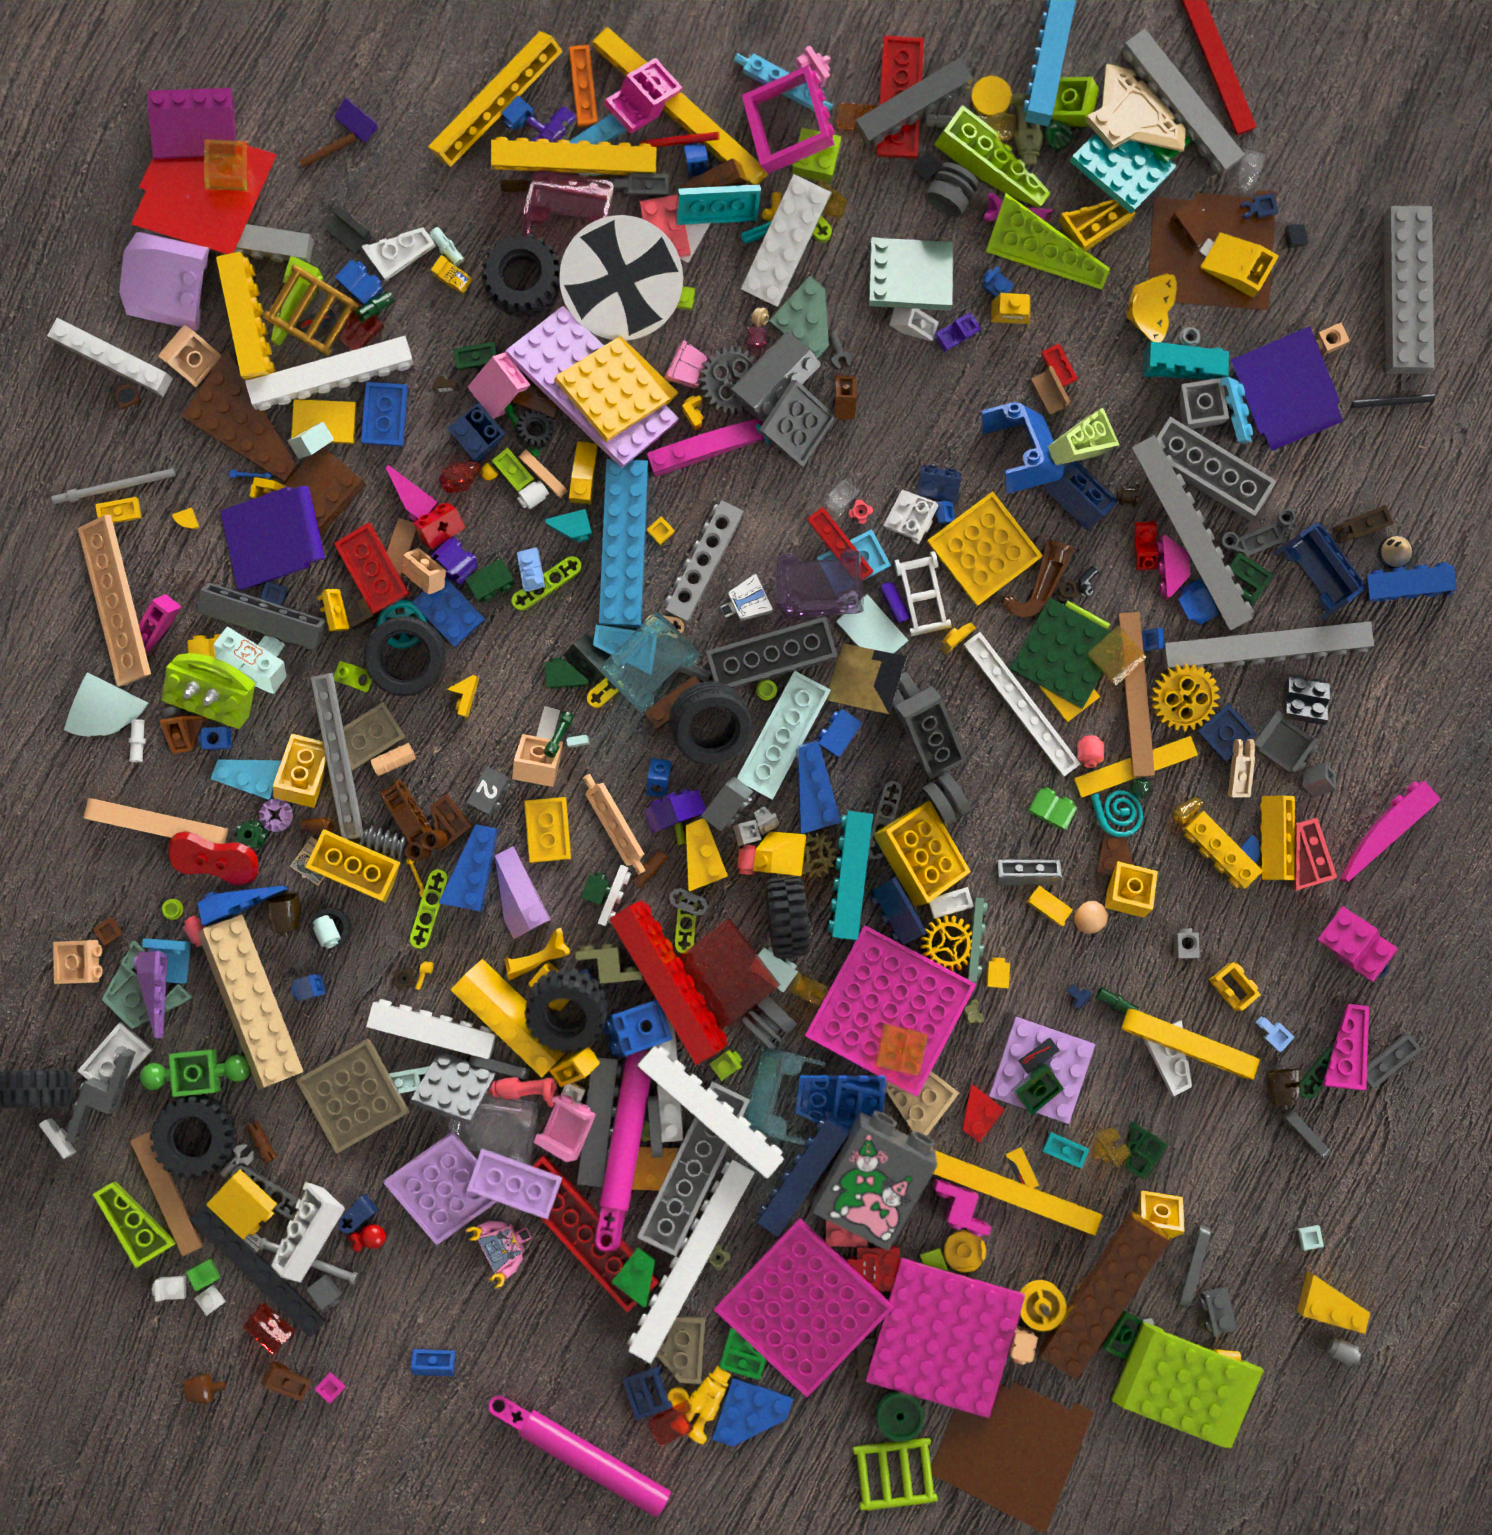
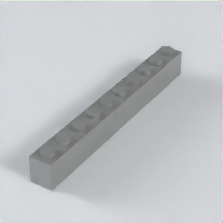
M1153 435L1134 445L1132 449L1228 628L1232 630L1253 619L1251 613L1254 611L1248 601L1244 603L1241 597L1244 592L1239 583L1234 584L1231 578L1234 576V573L1230 566H1225L1221 559L1225 557L1220 547H1214L1212 540L1215 538L1209 528L1205 530L1202 524L1205 521L1200 510L1195 511L1192 506L1195 501L1191 493H1185L1182 487L1185 485V482L1180 473L1175 474L1173 467L1176 465L1170 455L1166 457L1162 450L1166 447L1161 437L1156 438Z
M1370 621L1165 643L1164 649H1162L1164 670L1170 668L1173 672L1176 671V665L1183 669L1184 663L1189 668L1195 664L1197 670L1200 667L1204 668L1203 666L1211 665L1212 669L1223 668L1224 664L1232 663L1234 667L1245 665L1244 662L1252 661L1253 664L1265 663L1266 659H1273V662L1286 661L1285 657L1301 660L1306 659V655L1313 654L1314 658L1326 657L1327 653L1334 652L1335 656L1345 655L1347 651L1355 650V654L1365 653L1374 646Z

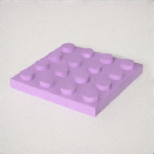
M1015 1016L989 1096L1026 1109L1011 1091L1013 1087L1029 1075L1018 1060L1050 1037L1058 1047L1059 1052L1044 1062V1064L1050 1067L1064 1090L1036 1113L1069 1124L1095 1044Z
M453 1131L384 1180L387 1188L436 1245L498 1202L467 1191L477 1160Z

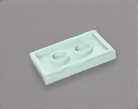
M868 594L836 621L859 647L895 653L908 642V639Z

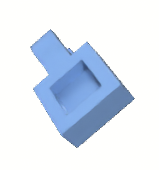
M1262 1016L1255 1022L1267 1032L1263 1038L1280 1053L1294 1038L1279 1022L1273 1026Z

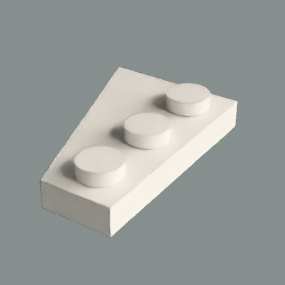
M422 227L399 234L398 237L379 240L378 243L366 244L361 247L387 281L436 247V245Z
M1182 1020L1173 1023V1025L1183 1028ZM1144 1039L1171 1096L1191 1088L1192 1083L1186 1055Z

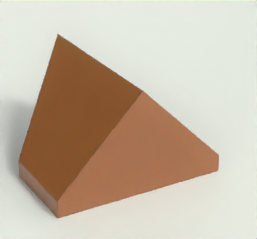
M180 716L160 720L172 754L193 751L198 735L201 733V728L204 727L208 718L204 716Z

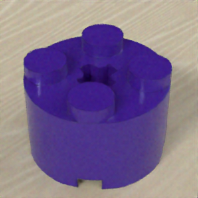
M453 537L452 539H447L430 557L433 560H437L439 565L446 569L445 576L453 583L457 580V585L460 586L468 576L477 570V559L471 552L468 551L466 553L461 548L462 544L460 541Z

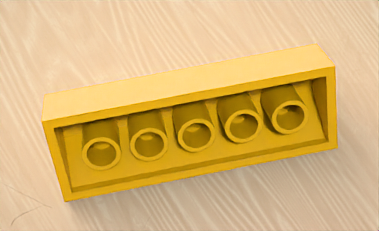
M481 959L451 989L461 1001L541 1077L565 1054L559 1049H555V1051L550 1050L546 1044L542 1046L538 1043V1038L534 1039L530 1034L531 1029L527 1028L526 1018L524 1017L527 1001L485 960Z

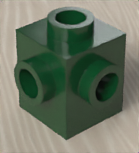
M251 819L249 823L243 821L242 825L239 824L235 831V836L237 837L235 841L250 847L252 850L253 848L261 849V846H264L267 840L266 833L268 830L262 828V823ZM249 831H251L252 837L248 839Z

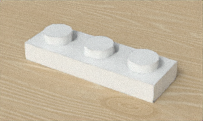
M620 865L598 924L607 926L608 923L612 924L609 918L616 914L613 911L616 903L620 904L624 894L621 892L623 884H628L631 873L628 872V867Z

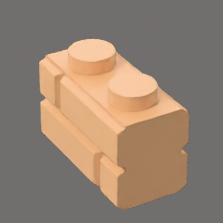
M420 548L404 554L402 573L429 595L444 588L446 569Z
M1016 1326L1009 1349L1011 1358L1019 1364L1033 1361L1035 1352L1033 1349L1036 1347L1037 1338L1029 1328Z

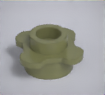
M715 1245L706 1262L711 1263L716 1270H722L723 1265L726 1261L730 1260L731 1256L730 1253L723 1251L720 1245Z

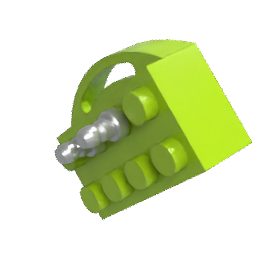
M194 653L179 654L166 667L161 701L221 722L227 726L240 729L250 716L255 683L237 668L217 658Z

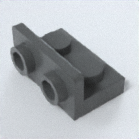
M1222 1287L1201 1292L1200 1306L1202 1311L1206 1312L1207 1320H1204L1207 1332H1210L1214 1337H1219L1221 1333L1237 1330L1228 1288Z

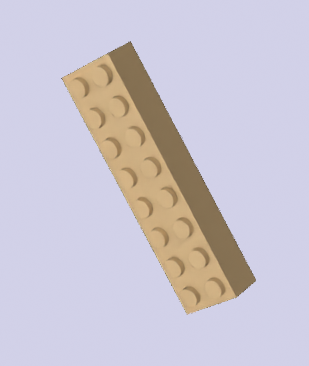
M243 915L203 928L198 932V936L258 1090L302 1073L303 1069Z

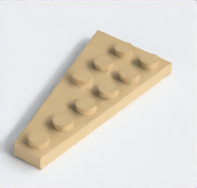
M932 1071L918 1097L888 1081L886 1089L887 1094L911 1130L921 1132L926 1136L959 1094V1092Z

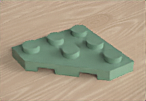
M809 276L771 318L769 323L782 335L786 331L790 332L808 347L817 359L829 348L825 288Z

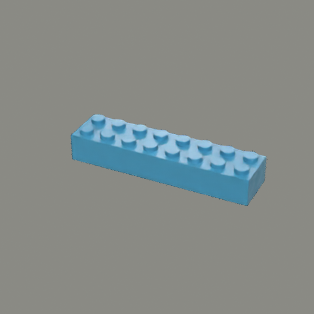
M606 459L599 624L602 626L642 628L648 461L632 460L624 468H621L613 459Z

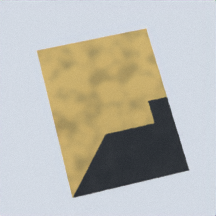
M842 643L828 688L831 691L826 700L889 714L907 656Z

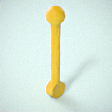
M407 858L406 863L410 865L420 889L419 894L423 897L425 889L413 864L414 861Z

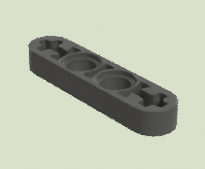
M896 781L886 783L882 790L871 829L868 857L871 859H880L884 855L882 849L878 846L881 853L873 856L870 847H874L876 841H872L873 835L876 833V826L879 824L887 826L895 819L902 794V787ZM892 785H895V789L898 790V793L893 794L892 800H896L895 804L891 801H883L884 797L889 798L890 792L887 791V787L890 788ZM888 804L892 807L893 812L890 816H884L881 813L883 805Z
M240 1165L232 1171L231 1178L241 1169L245 1171L249 1178H252V1175L255 1177L252 1180L254 1183L262 1181L265 1185L264 1192L271 1199L274 1192H279L283 1200L273 1209L289 1219L295 1218L296 1213L292 1214V1209L289 1206H285L284 1209L282 1206L286 1203L287 1199H290L287 1204L294 1206L297 1204L298 1198L246 1165Z
M1198 1225L1195 1231L1177 1296V1305L1189 1308L1210 1238L1211 1230L1209 1227Z

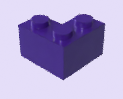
M687 788L677 792V796L675 793L663 796L664 801L658 799L651 802V807L643 810L651 832L655 833L702 815L706 808L699 790L690 791Z

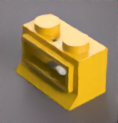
M1232 962L1225 965L1208 980L1231 1008L1237 1012L1243 1011L1261 994L1257 991V985L1252 980H1248L1244 975L1245 971L1239 964ZM1227 973L1232 976L1246 993L1242 1000L1238 999L1234 991L1222 979Z

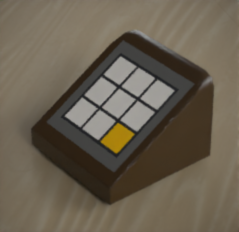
M438 375L432 390L434 393L454 392L459 390V386L455 381Z

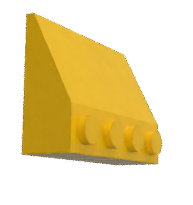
M930 800L891 822L873 835L914 907L929 903L971 872Z

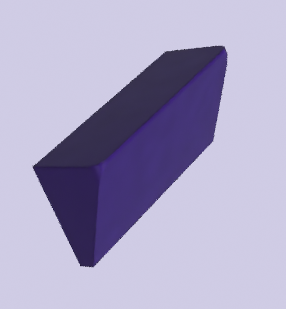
M347 98L342 101L334 115L339 122L364 143L378 129L377 124Z
M893 582L882 584L879 590L896 624L899 625L909 620L911 616Z

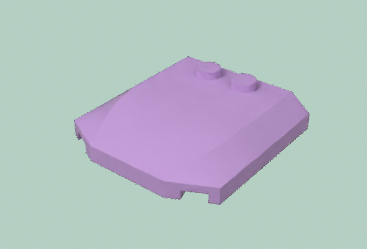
M137 232L123 254L119 293L126 314L178 327L186 325L192 330H199L201 317L199 305L204 269H207L209 248Z

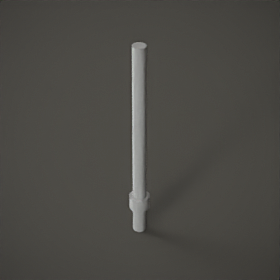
M174 468L85 489L77 490L75 488L67 490V493L52 496L53 504L66 501L75 502L83 497L174 477L176 474Z

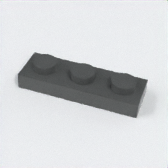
M1405 1033L1367 1064L1366 1082L1372 1089L1422 1050L1409 1033Z

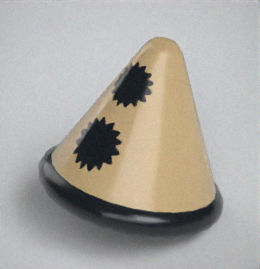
M1391 535L1380 544V560L1391 569L1405 567L1412 560L1413 546L1407 538L1401 535Z

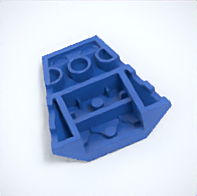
M800 1076L795 1113L816 1123H819L821 1119L825 1120L830 1115L851 1129L860 1111L872 1117L875 1111L883 1113L887 1078L886 1076Z

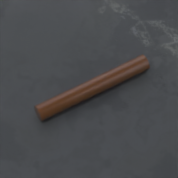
M352 132L299 160L304 168L357 139Z

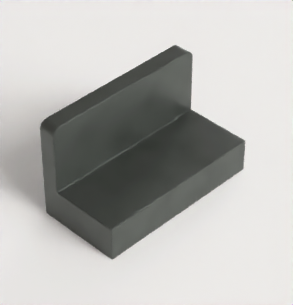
M337 204L332 210L335 217L328 223L325 229L350 251L357 254L362 249L361 246L365 245L372 236L368 229Z
M585 634L570 646L564 656L593 685L615 662L603 650L593 645L594 640L588 634Z

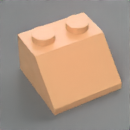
M186 325L182 326L158 355V357L195 387L200 384L222 356Z
M522 734L514 758L512 779L553 787L558 772L563 742H559L560 748L555 757L550 758L543 751L551 739Z

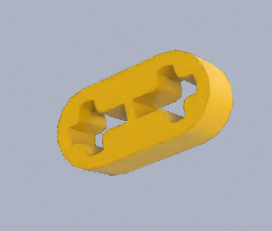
M614 675L603 679L588 693L587 701L589 705L593 708L604 706L621 690L620 679ZM609 680L612 682L616 680L617 688L615 690L611 688L606 692L605 689L609 686L607 682ZM601 692L604 693L600 697L601 702L599 704L597 702H591L593 700L592 695L594 693L596 695H599Z

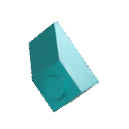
M586 509L545 519L550 529L571 541L582 543L588 541L589 537H593Z

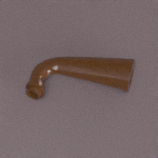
M1047 539L1031 598L1026 603H1019L1013 596H1004L1001 608L1020 617H1030L1040 612L1054 592L1075 548Z

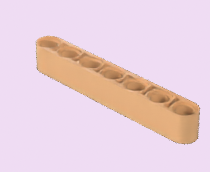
M88 798L83 817L89 820L171 838L179 832H191L210 842L225 844L228 833L227 828Z

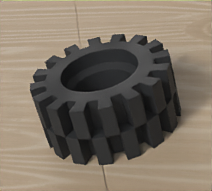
M531 410L530 413L526 411L520 416L515 428V433H517L515 437L520 439V445L524 443V448L528 449L530 446L531 450H535L536 447L540 450L543 446H547L554 433V424H551L552 419L546 418L548 414L544 413V415H541L540 410L537 413ZM532 423L539 425L542 429V434L537 437L530 435L527 431V426Z

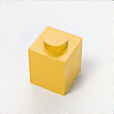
M993 957L992 961H987L985 986L1009 988L1010 963H1006L1005 958Z

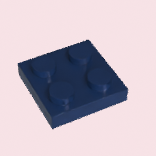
M1229 703L1196 731L1224 762H1227L1234 755L1233 744L1236 739H1241L1244 746L1247 739H1252L1257 735Z

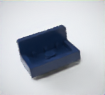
M933 465L921 466L916 495L957 502L961 484V473L952 468L942 470Z

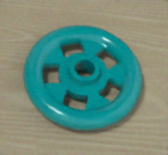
M399 600L381 611L377 626L385 622L387 617H409L414 613L418 619L425 622L427 620L426 616L412 601ZM404 608L405 614L396 615L395 609ZM400 633L399 640L391 637L387 644L394 648L406 649L420 642V639L416 636L409 638L406 635L407 633Z

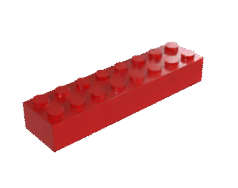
M640 900L610 917L609 920L695 1065L728 1045L726 1034L718 1028L714 1014L708 1011L705 1006L704 997L696 991L692 977L687 975L683 969L684 964L682 960L676 957L671 942L662 933L661 925L652 917L651 908L643 900Z
M544 1154L532 1167L563 1178L548 1219L540 1218L623 1309L628 1312L638 1302L613 1284L612 1281L635 1251L622 1237L620 1245L615 1251H604L597 1247L596 1236L600 1213L548 1156ZM610 1235L604 1240L606 1247H609L612 1243ZM654 1272L649 1291L659 1282V1278Z

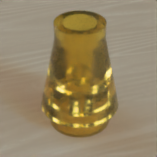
M1194 796L1192 799L1175 807L1172 816L1180 825L1189 824L1203 806V803L1197 796Z

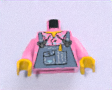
M488 1221L477 1227L467 1228L466 1232H474V1236L468 1240L478 1239L496 1274L489 1278V1282L495 1278L498 1280V1285L494 1289L502 1286L504 1281L516 1272L523 1260L522 1254L525 1249L522 1243L532 1238L529 1230L525 1227L516 1232L512 1224L507 1225L501 1221Z

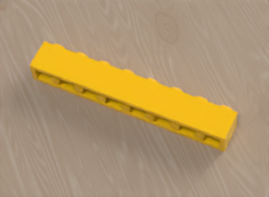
M540 31L428 146L440 162L451 167L502 115V112L517 96H520L563 52L553 37Z
M496 137L495 140H491V169L628 175V173L655 174L656 147H651V144L631 146L630 143L610 145V142H599L597 145L590 144L589 141H578V144L570 143L568 140H558L557 143L549 142L548 139H537V142L528 141L527 138H517L516 141H510L506 137Z

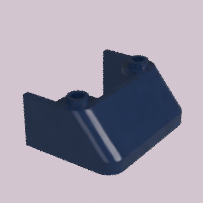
M1318 522L1273 552L1275 556L1282 552L1287 561H1298L1321 592L1319 606L1322 610L1326 611L1320 616L1322 620L1349 603L1365 589V584L1326 529Z

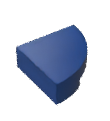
M1250 835L1240 848L1256 863L1260 856V845L1256 837Z

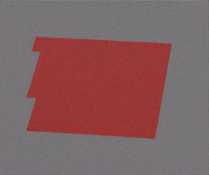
M236 142L237 156L152 158L139 188L146 190L131 224L225 254L234 253L277 154Z

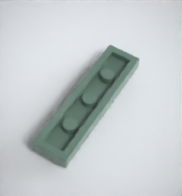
M975 897L973 900L974 907L971 922L973 934L970 936L972 943L969 954H971V957L968 958L969 964L967 965L966 979L971 982H977V978L981 977L982 966L978 965L979 957L983 956V945L980 944L981 936L985 935V924H982L983 915L987 914V903H984V898Z

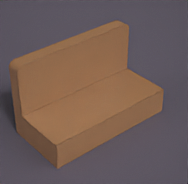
M1052 366L1048 367L1046 372L1031 378L1030 382L1048 416L1068 407L1070 400Z

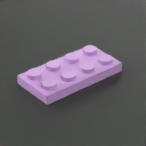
M481 1149L467 1191L548 1219L563 1177Z

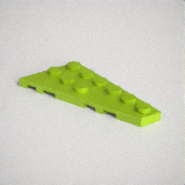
M1005 194L986 252L1101 290L1103 289L1109 273V267L1010 195Z

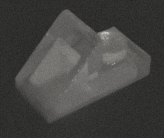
M843 479L827 495L824 500L825 504L838 515H842L859 494L860 490Z

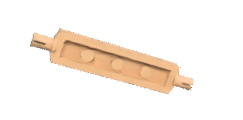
M591 774L586 775L583 779L589 789L585 795L626 866L633 865L638 875L644 873L646 870L640 862L644 852L604 783L595 784Z

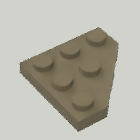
M676 1316L656 1353L658 1358L669 1368L680 1383L701 1384L706 1318Z

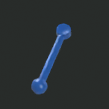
M236 470L229 472L232 478L241 476L272 479V474L269 472L265 474L242 473Z

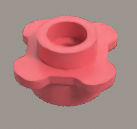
M856 500L853 509L849 510V516L856 518L860 524L866 523L868 515L873 513V508L863 503L862 500Z

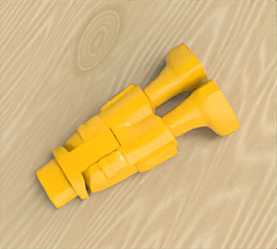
M717 1366L713 1373H709V1377L702 1382L697 1391L691 1395L686 1403L688 1407L686 1412L680 1417L673 1418L670 1425L685 1434L692 1418L696 1413H699L700 1415L687 1434L697 1443L704 1445L707 1440L704 1433L705 1423L707 1420L713 1421L726 1387L729 1385L727 1381L731 1374Z

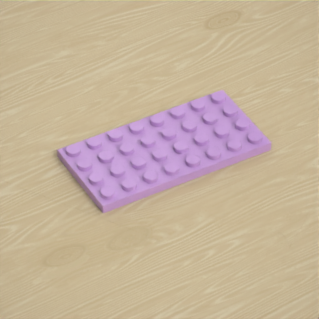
M562 306L509 347L505 353L621 468H624L675 425L679 418L664 405L608 442H605L554 381L556 375L604 346Z

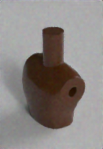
M209 1373L194 1376L193 1378L186 1379L184 1382V1393L187 1402L209 1403L213 1401L215 1391L226 1390V1382L213 1383Z

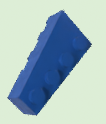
M1448 562L1437 563L1435 567L1427 568V565L1414 566V570H1405V567L1394 568L1392 572L1384 573V570L1371 571L1370 575H1367L1369 602L1397 600L1400 596H1403V599H1413L1420 597V594H1424L1427 597H1436L1441 595L1442 592L1449 596L1454 595L1457 590L1454 565H1448Z

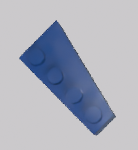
M815 740L798 745L799 831L803 834L841 823L819 742Z
M475 825L439 903L483 911L499 829Z

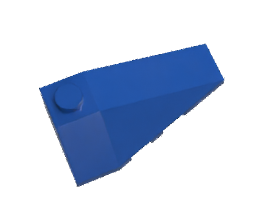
M275 886L217 894L215 892L208 893L203 896L204 900L198 902L201 922L203 925H215L267 899L275 897L289 890L288 886Z

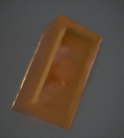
M839 103L837 128L855 129L856 119L879 105Z

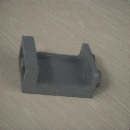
M1279 710L1272 712L1253 739L1255 742L1254 749L1288 774L1299 773L1306 764L1304 762L1307 755L1311 756L1317 748L1315 744L1318 741L1316 737H1310L1286 720L1284 714Z

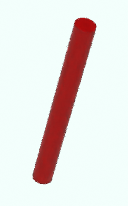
M719 132L642 140L640 144H651V147H663L719 140L720 134Z

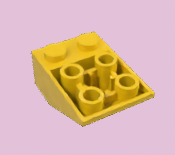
M1219 233L1200 268L1254 298L1279 255L1261 245Z

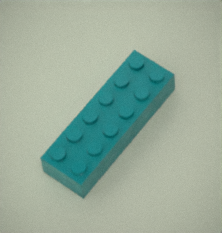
M847 811L846 815L841 817L840 829H844L843 836H840L838 841L841 857L836 858L835 870H839L838 878H834L833 891H836V897L831 899L830 911L834 913L833 920L828 922L827 932L831 933V937L858 940L873 814Z

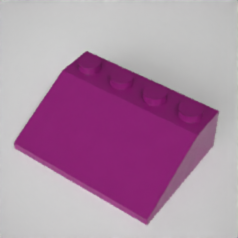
M231 88L147 91L154 159L237 156L235 99Z

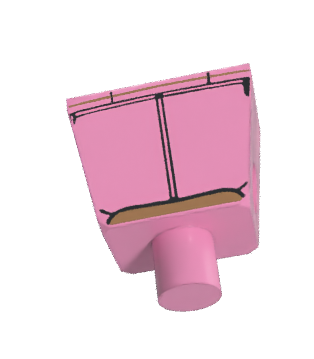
M683 341L680 343L664 379L696 389L701 383L698 379L703 378L699 370H705L702 362L709 363L704 354L688 342Z

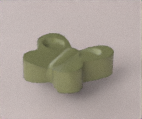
M977 999L970 1000L962 1011L965 1015L966 1024L984 1021V1016L977 1011L979 1005Z

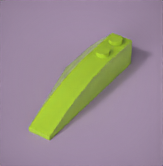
M962 105L934 145L984 182L1012 197L1040 208L1050 192L1033 173H1028L1021 159L1017 160L1011 153L1012 149L1007 144L1004 145L997 138L999 134Z

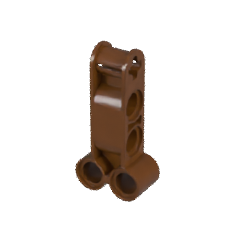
M395 780L391 787L380 792L383 801L409 842L405 849L406 857L409 860L419 861L427 859L431 854V850L439 849L446 845V834L442 830H432L410 791L401 780ZM433 835L436 838L435 844L432 841ZM417 847L420 849V855L417 854Z

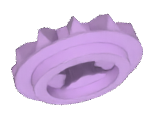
M270 799L263 804L259 811V821L264 828L272 832L285 830L293 819L290 805L286 801L279 799ZM269 810L275 812L280 810L279 816L282 821L278 819L271 820L273 815Z

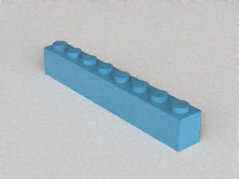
M1046 0L1045 7L1048 8V11L1043 13L1041 25H1044V30L1040 29L1037 40L1041 44L1040 47H1036L1034 60H1037V64L1032 65L1030 77H1033V83L1029 82L1026 95H1030L1029 100H1025L1023 113H1026L1025 122L1049 126L1076 0Z

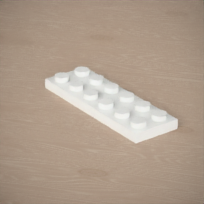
M795 174L793 175L742 285V290L779 307L831 195L830 191Z

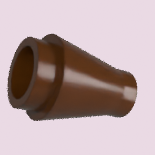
M328 817L302 819L301 831L318 836L321 835L323 829L333 833L334 823Z

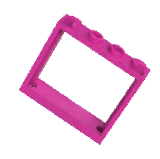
M808 65L742 95L760 166L767 174L835 145L833 140L835 132L832 125L828 122L830 114L827 107L823 104L825 96L822 89H819L818 86L820 79L817 72H813ZM807 82L821 133L771 155L758 104Z

